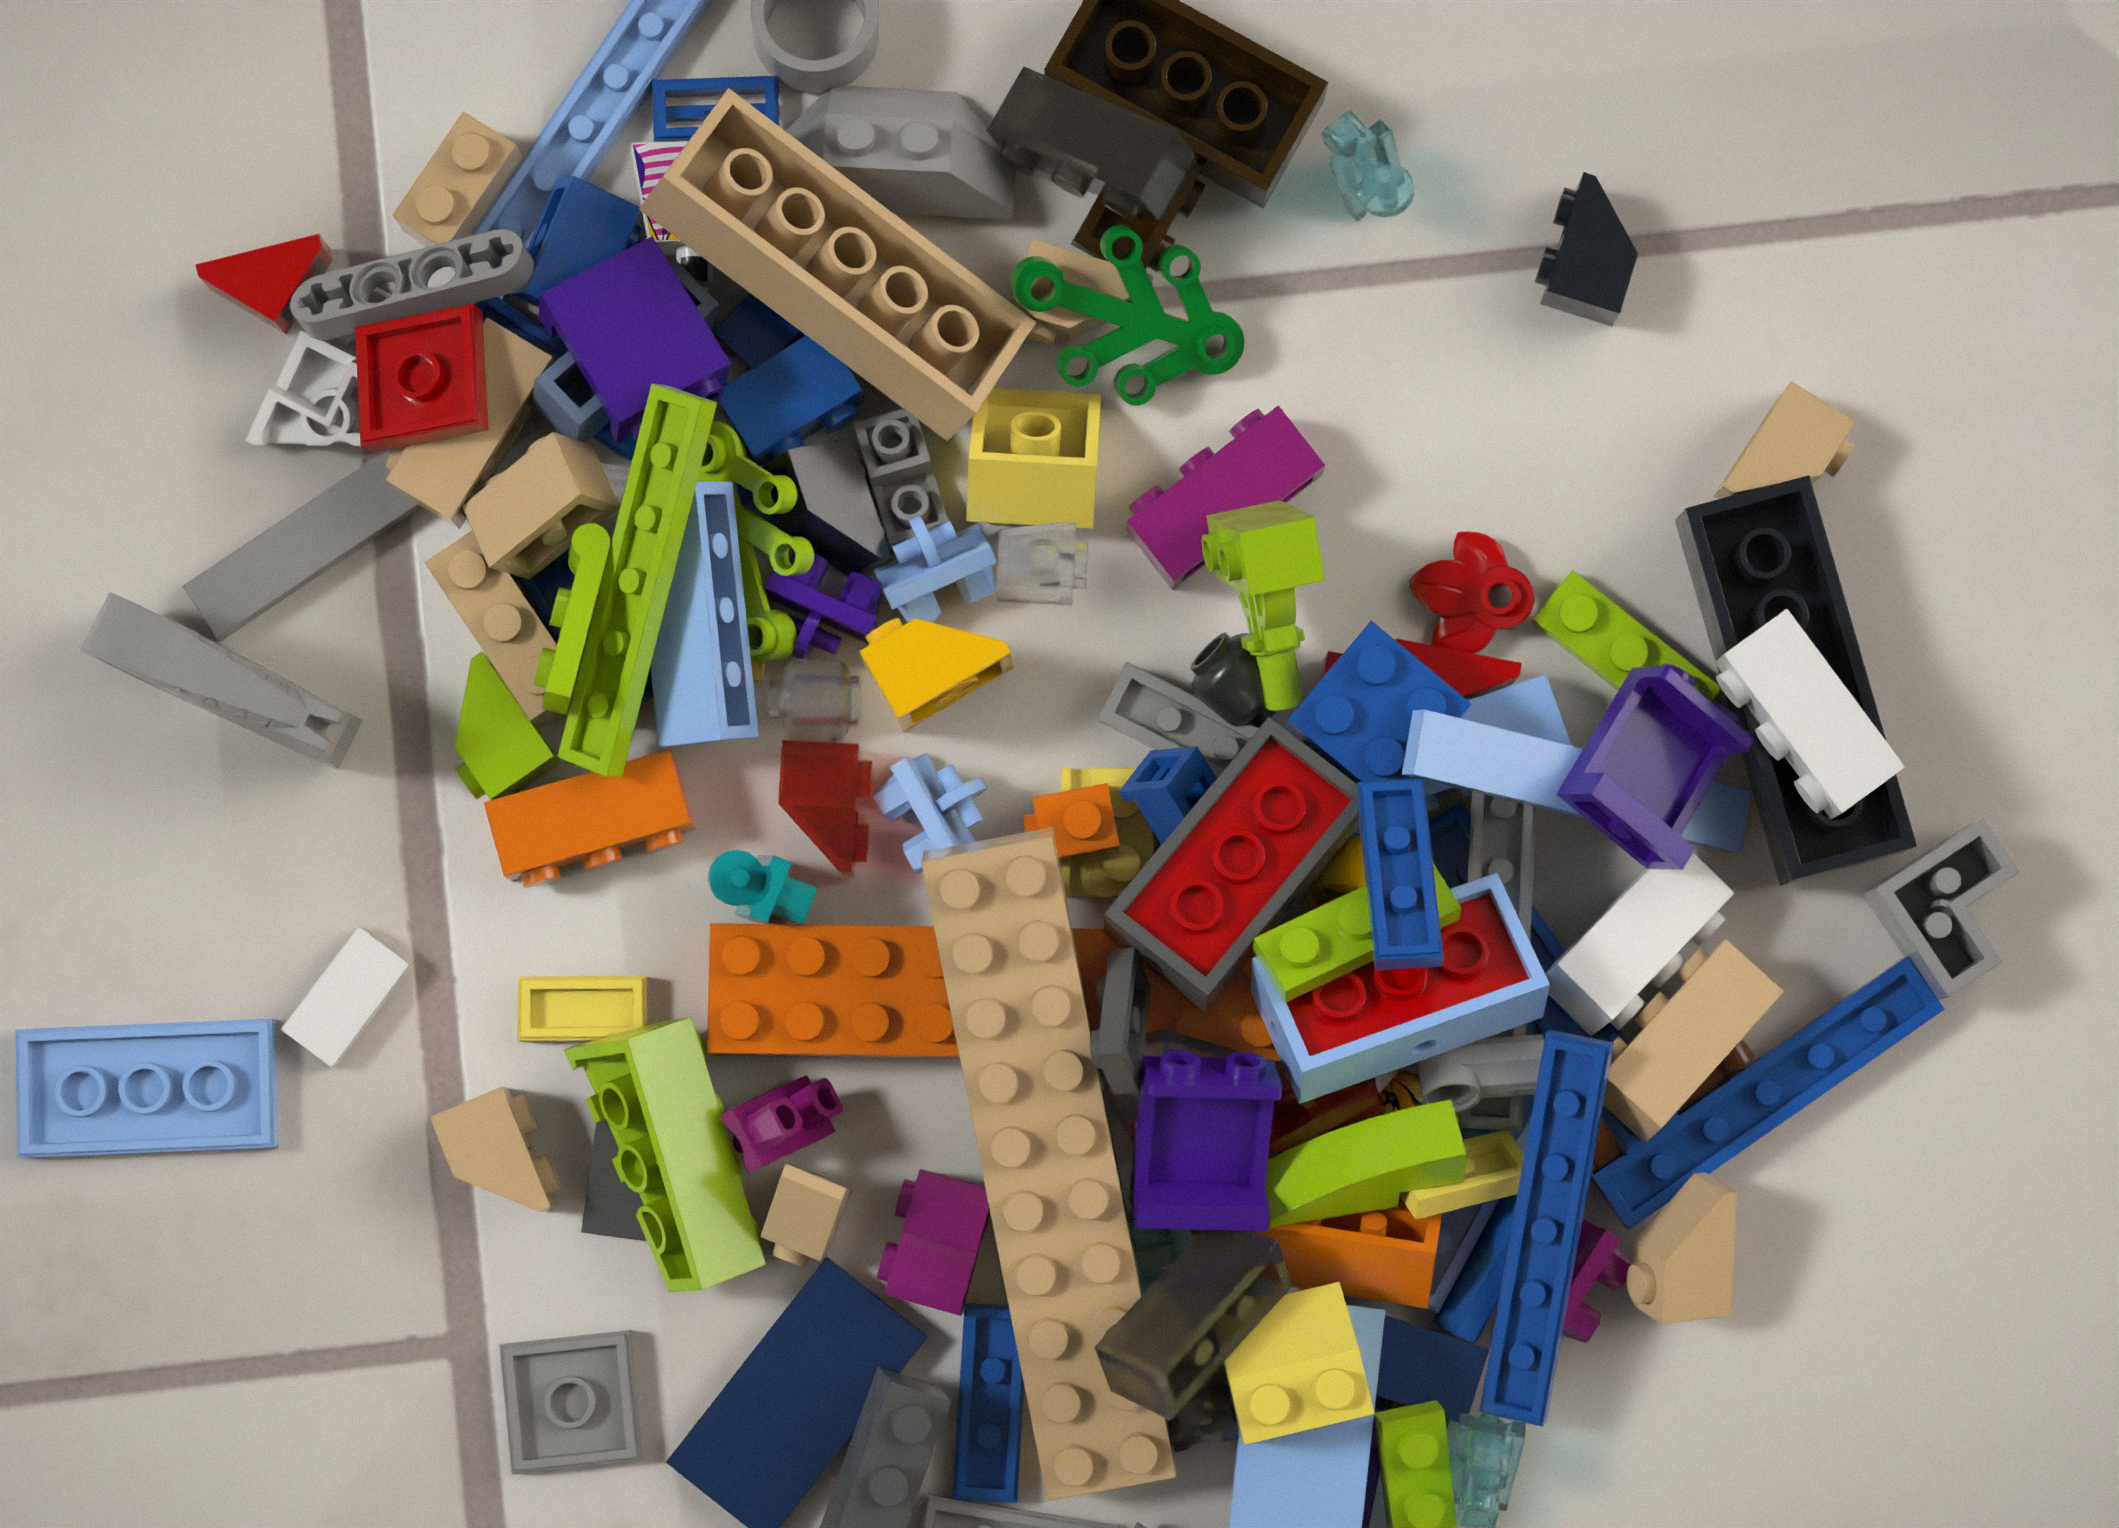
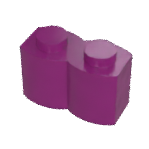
M920 1169L916 1182L904 1179L894 1216L905 1219L898 1244L887 1241L880 1261L877 1279L887 1282L884 1295L961 1316L990 1216L986 1188Z

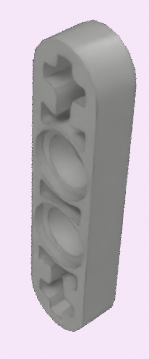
M507 229L491 230L314 276L305 280L296 288L291 297L290 309L292 315L311 338L330 340L355 333V327L467 305L512 293L528 282L533 274L534 261L527 247L514 231ZM501 257H503L502 266L499 267L501 263ZM444 267L456 268L454 276L445 285L436 288L427 287L430 277L437 270ZM385 282L396 283L395 290L386 300L379 303L368 302L369 295L378 285Z

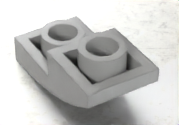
M903 408L855 422L854 426L893 554L892 546L914 537L908 519L920 514L927 530H930L948 522V517L919 420Z

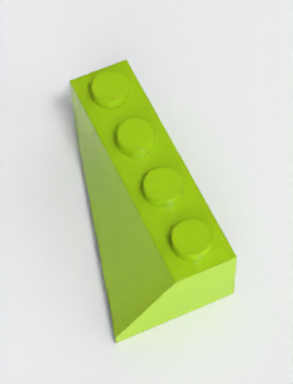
M692 1017L661 1021L563 1049L572 1071L583 1067L595 1095L585 1100L595 1123L607 1120L619 1147L618 1156L613 1158L612 1162L621 1183L625 1181L632 1191L640 1195L644 1206L638 1209L636 1217L669 1292L705 1290L766 1265L761 1249V1230L757 1221L751 1215L742 1186L743 1170L739 1160L732 1152L724 1123L720 1115L725 1113L724 1106L719 1096L714 1092L705 1062V1043L701 1035L696 1031Z

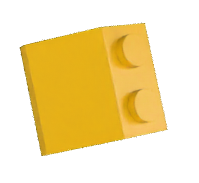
M895 618L879 626L865 637L869 646L859 651L865 668L903 732L1013 669L1011 651L1005 641L916 618L905 625L901 623L899 618Z

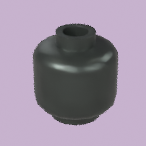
M1226 632L1221 633L1197 655L1191 664L1190 669L1195 673L1192 681L1193 693L1201 702L1232 726H1242L1251 720L1260 726L1277 711H1270L1265 708L1256 656L1251 655L1250 651L1242 648L1241 637L1249 634L1241 633L1230 637Z

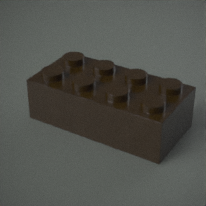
M1083 0L1044 68V86L1047 91L1130 136L1133 132L1140 134L1188 163L1193 157L1205 163L1199 174L1263 209L1323 105L1329 83L1179 0Z

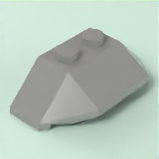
M856 86L835 87L827 90L785 130L894 214L1013 220L1016 160L958 92Z

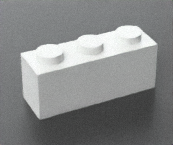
M1788 609L1770 620L1714 662L1722 672L1716 676L1719 686L1736 707L1740 708L1746 704L1761 724L1755 729L1759 740L1776 760L1779 761L1783 757L1787 759L1800 777L1794 782L1797 791L1814 812L1819 813L1824 809L1830 819L1849 809L1905 768L1904 764Z
M1694 853L1690 856L1683 870L1645 869L1547 969L1545 975L1550 984L1548 994L1590 1036H1593L1609 1022L1619 1030L1644 1006L1645 1002L1637 994L1650 981L1659 988L1685 963L1686 960L1678 953L1680 949L1690 939L1698 946L1701 945L1726 920L1718 910L1729 900L1734 892Z

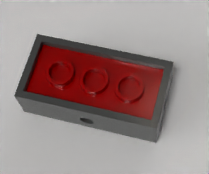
M1268 717L1104 913L1103 933L1122 948L1135 947L1140 962L1206 1013L1254 955V938L1278 926L1360 826L1357 784Z

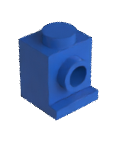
M1198 746L1152 750L1119 790V793L1124 801H1135L1162 845L1217 778Z

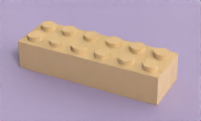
M729 88L639 208L640 211L946 441L977 413L1036 324V321Z

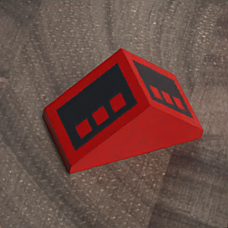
M315 234L199 263L195 266L198 277L211 291L282 333L287 334L296 320L290 309L291 297L296 288L305 280L324 274L333 259L330 247L320 234Z

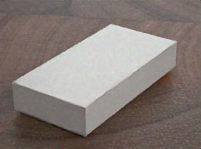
M358 926L281 1030L331 1068H336L413 965Z

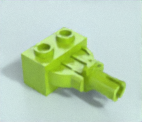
M1281 500L1206 515L1209 534L1202 535L1201 540L1205 564L1210 573L1216 572L1218 579L1238 591L1249 630V635L1241 637L1242 648L1250 651L1251 655L1256 656L1265 708L1270 711H1279L1298 707L1303 701L1295 649L1301 646L1300 642L1305 640V634L1303 629L1295 625L1296 597L1294 587L1325 581L1315 517Z

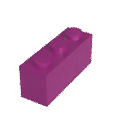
M1279 405L1266 415L1259 408L1249 413L1230 429L1229 432L1234 438L1231 442L1215 454L1209 446L1202 449L1180 467L1179 471L1184 476L1181 480L1165 492L1159 485H1156L1129 506L1130 511L1134 515L1127 520V533L1172 590L1206 565L1201 543L1202 535L1209 534L1206 515L1277 500L1287 503L1322 476L1325 464Z

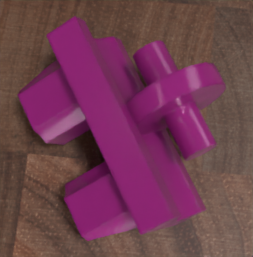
M805 1075L736 1106L720 1115L725 1127L734 1132L733 1146L739 1153H744V1164L750 1174L835 1133L836 1130L830 1119L843 1112V1105L827 1078L811 1084L808 1076Z
M1585 1219L1582 1221L1562 1333L1564 1336L1583 1343L1589 1342L1600 1324L1601 1313L1583 1302L1596 1280L1605 1287L1617 1291L1625 1284L1628 1269L1632 1265V1261L1617 1247L1621 1240L1620 1238Z

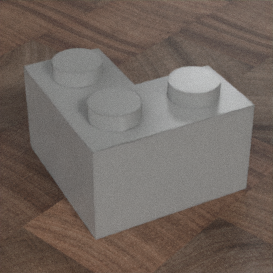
M1982 818L1966 825L1862 893V895L1903 957L1910 959L1936 998L1940 1000L1949 998L2002 963V960L1966 907L2020 872L1985 819Z

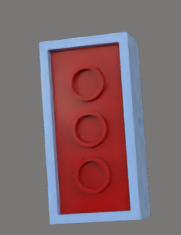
M1498 873L1450 889L1461 906L1459 920L1440 929L1443 947L1442 967L1375 970L1374 961L1285 1003L1258 957L1252 958L1250 992L1299 1104L1543 1018L1550 984Z

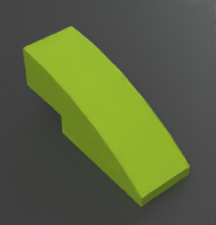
M1452 1100L1410 1107L1369 1118L1323 1134L1269 1159L1267 1163L1265 1193L1270 1206V1228L1398 1207L1399 1193L1464 1182L1467 1153Z

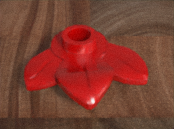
M1461 531L1456 534L1454 540V560H1439L1425 565L1410 578L1409 587L1422 605L1432 613L1441 616L1433 632L1430 645L1476 653L1487 647L1498 630L1513 629L1521 625L1530 616L1535 603V593L1530 580L1519 570L1508 566L1505 553L1499 543L1486 534ZM1501 586L1509 587L1512 592L1510 603L1503 608L1493 607L1491 603L1493 591Z

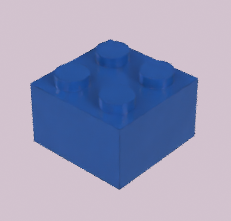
M1371 620L1287 719L1284 729L1356 784L1367 781L1410 779V776L1402 775L1413 710L1425 709L1461 718L1472 704Z

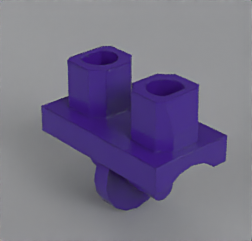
M795 552L789 558L792 566L795 562ZM814 553L813 565L807 573L803 575L782 576L772 570L764 589L768 591L767 599L807 616L806 620L803 621L788 614L795 624L797 633L792 656L805 661L814 646L835 655L841 644L842 638L823 630V624L869 644L865 637L878 628L875 615L878 611L882 594V584L851 571L838 600L817 590L828 569L829 562Z

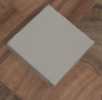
M630 1330L499 1345L512 1474L639 1461L643 1459Z

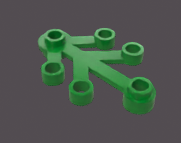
M1123 225L1113 226L1103 234L1100 241V249L1103 256L1116 267L1131 302L1064 280L1060 269L1050 260L1041 256H1031L1023 259L1012 271L1010 277L1011 291L1025 308L1035 312H1043L1057 305L1120 326L1083 346L1070 345L1059 353L1056 360L1057 371L1071 386L1083 387L1090 384L1095 379L1099 367L1155 339L1178 346L1143 366L1134 363L1127 364L1120 368L1115 375V391L1130 405L1139 406L1147 403L1153 397L1156 386L1192 368L1203 374L1217 375L1230 370L1242 356L1245 340L1240 325L1231 316L1212 310L1198 279L1201 270L1199 258L1183 245H1173L1166 248L1159 257L1158 268L1160 274L1176 287L1188 321L1164 312L1140 259L1143 250L1142 241L1133 230ZM1122 236L1130 237L1131 248L1128 253L1120 257L1113 256L1111 250L1113 242ZM1178 256H1187L1189 260L1187 271L1180 276H1172L1170 273L1171 262ZM1037 278H1050L1051 287L1046 295L1042 297L1031 295V285ZM1213 335H1222L1224 338L1222 349L1215 354H1207L1205 352L1206 341ZM1076 356L1086 357L1087 366L1085 370L1079 375H1069L1067 372L1069 361ZM1134 375L1144 376L1143 388L1138 393L1127 394L1125 391L1127 380Z

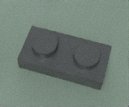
M1135 947L1109 950L1106 977L1098 978L1096 988L1101 1020L1100 1029L1092 1030L1090 1054L1095 1069L1103 1070L1114 1095L1139 1093L1151 985Z

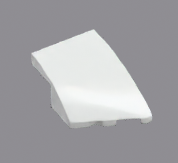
M376 287L369 295L368 302L379 303L386 300L392 294ZM301 329L278 381L274 387L268 389L245 441L252 445L306 444V446H329L330 444H350L352 446H360L355 333L330 340H317L311 338L304 329Z

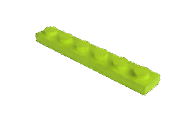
M651 384L558 753V758L605 777L623 776L717 405L715 401L667 385Z

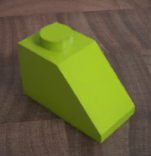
M482 651L472 657L454 745L455 750L464 762L457 766L455 770L475 799H479L486 794L490 800L518 793L560 764L561 761L540 730L528 719L488 657Z

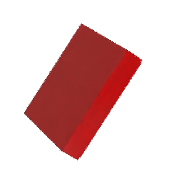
M474 303L355 327L360 446L369 453L489 430L482 311Z

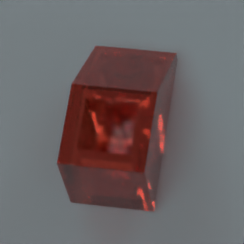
M782 740L779 806L842 876L855 877L856 862H867L869 824H858L859 798L871 799L873 760H862V749L859 744Z

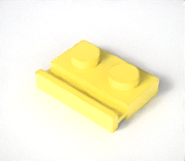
M1062 768L1061 792L1108 783L1120 844L1118 849L1061 859V873L1066 897H1118L1154 855L1153 830L1135 801H1124L1119 793V790L1136 768Z

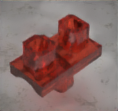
M1286 1075L1288 1083L1282 1086L1281 1099L1274 1100L1272 1132L1269 1145L1279 1155L1290 1148L1333 1131L1331 1128L1344 1121L1351 1125L1386 1114L1385 1103L1376 1087L1375 1077L1299 1104Z

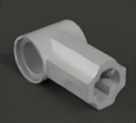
M1543 1034L1481 1039L1417 1062L1423 1104L1451 1099L1455 1113H1461L1473 1108L1479 1103L1480 1098L1535 1094L1544 1045Z

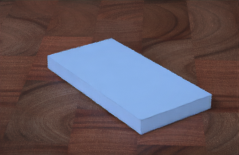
M275 1019L15 1029L18 1158L279 1148Z
M1254 1294L1253 1302L1275 1296ZM1346 1305L1358 1343L1373 1409L1375 1410L1385 1309ZM1374 1414L1246 1445L1243 1444L1239 1431L1228 1528H1362Z

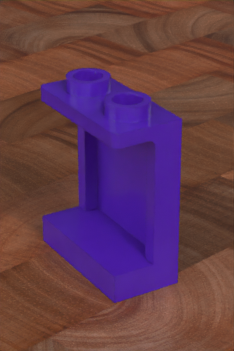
M653 236L540 294L539 319L551 338L559 334L611 420L610 433L617 443L632 435L636 440L638 439L651 384L667 385L712 401H716L724 393L723 387L728 382L731 362Z
M1671 664L1637 667L1630 670L1556 794L1646 869L1683 870L1695 848L1682 838L1681 834L1726 758L1731 753H1748L1755 743V739L1739 726L1740 718L1733 711L1721 704L1710 702L1694 688L1696 682L1691 675Z
M1183 1050L1167 1051L1161 1056L1143 1055L1129 1194L1136 1228L1268 1231L1270 1206L1265 1193V1181L1274 1100H1280L1282 1094V1083L1274 1059H1265L1260 1055L1249 1052L1233 1053L1227 1058L1199 1057L1192 1052Z

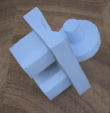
M920 514L908 519L914 537L892 546L897 560L874 569L892 610L898 607L907 622L915 618L928 622L935 620L942 612L933 591L953 582L956 583L964 602H976L994 594L996 591L991 566L996 564L997 560L978 524L958 533L955 532L950 521L927 530Z
M923 754L913 759L906 757L891 766L890 768L894 775L873 792V797L882 814L890 822L902 818L913 810L925 831L902 845L903 852L914 872L921 873L923 872L921 860L924 851L975 842L968 828L978 824L983 818L972 799L986 791L987 787L981 777L963 784L953 764L937 772L928 754Z

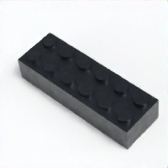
M1807 475L1685 508L1676 518L1675 523L1715 661L1784 610L1788 609L1886 740L1810 476ZM1725 695L1729 709L1740 718L1739 726L1755 739L1751 750L1748 753H1742L1780 886L1897 855L1917 847L1896 774L1849 809L1830 819L1824 809L1816 813L1807 805L1797 791L1794 782L1800 777L1787 759L1783 757L1779 761L1776 760L1759 740L1755 729L1761 724L1746 704L1738 708Z

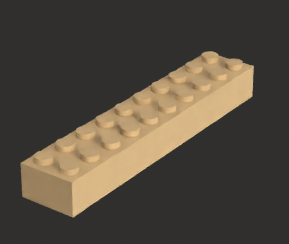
M1053 827L924 851L921 864L1047 1501L1176 1478L1175 1455L1100 1069H1095L1090 1054L1092 1027Z

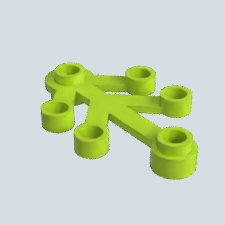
M712 421L697 481L732 482L750 656L751 659L758 662L783 660L794 649L797 640L796 627L793 620L785 612L770 610L753 545L770 555L771 566L782 576L803 575L807 573L813 565L814 551L807 539L800 536H789L742 506L736 483L753 492L754 504L764 514H784L792 510L797 501V489L789 477L773 475L747 458L746 444L736 430L724 422ZM774 485L778 490V501L776 504L773 502L771 495ZM790 547H792L795 552V562L793 566L791 565L788 558V552ZM761 630L763 633V642L761 639Z

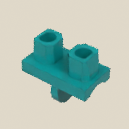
M730 850L717 856L709 867L707 877L709 889L715 898L724 904L737 906L735 915L762 923H768L770 916L773 915L790 923L804 924L818 888L787 876L792 864L791 862L774 855H758L756 858L749 852L742 850Z

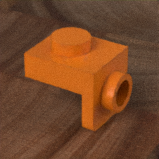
M1108 783L1032 797L1035 813L1022 816L1025 832L1053 827L1059 860L1120 848Z

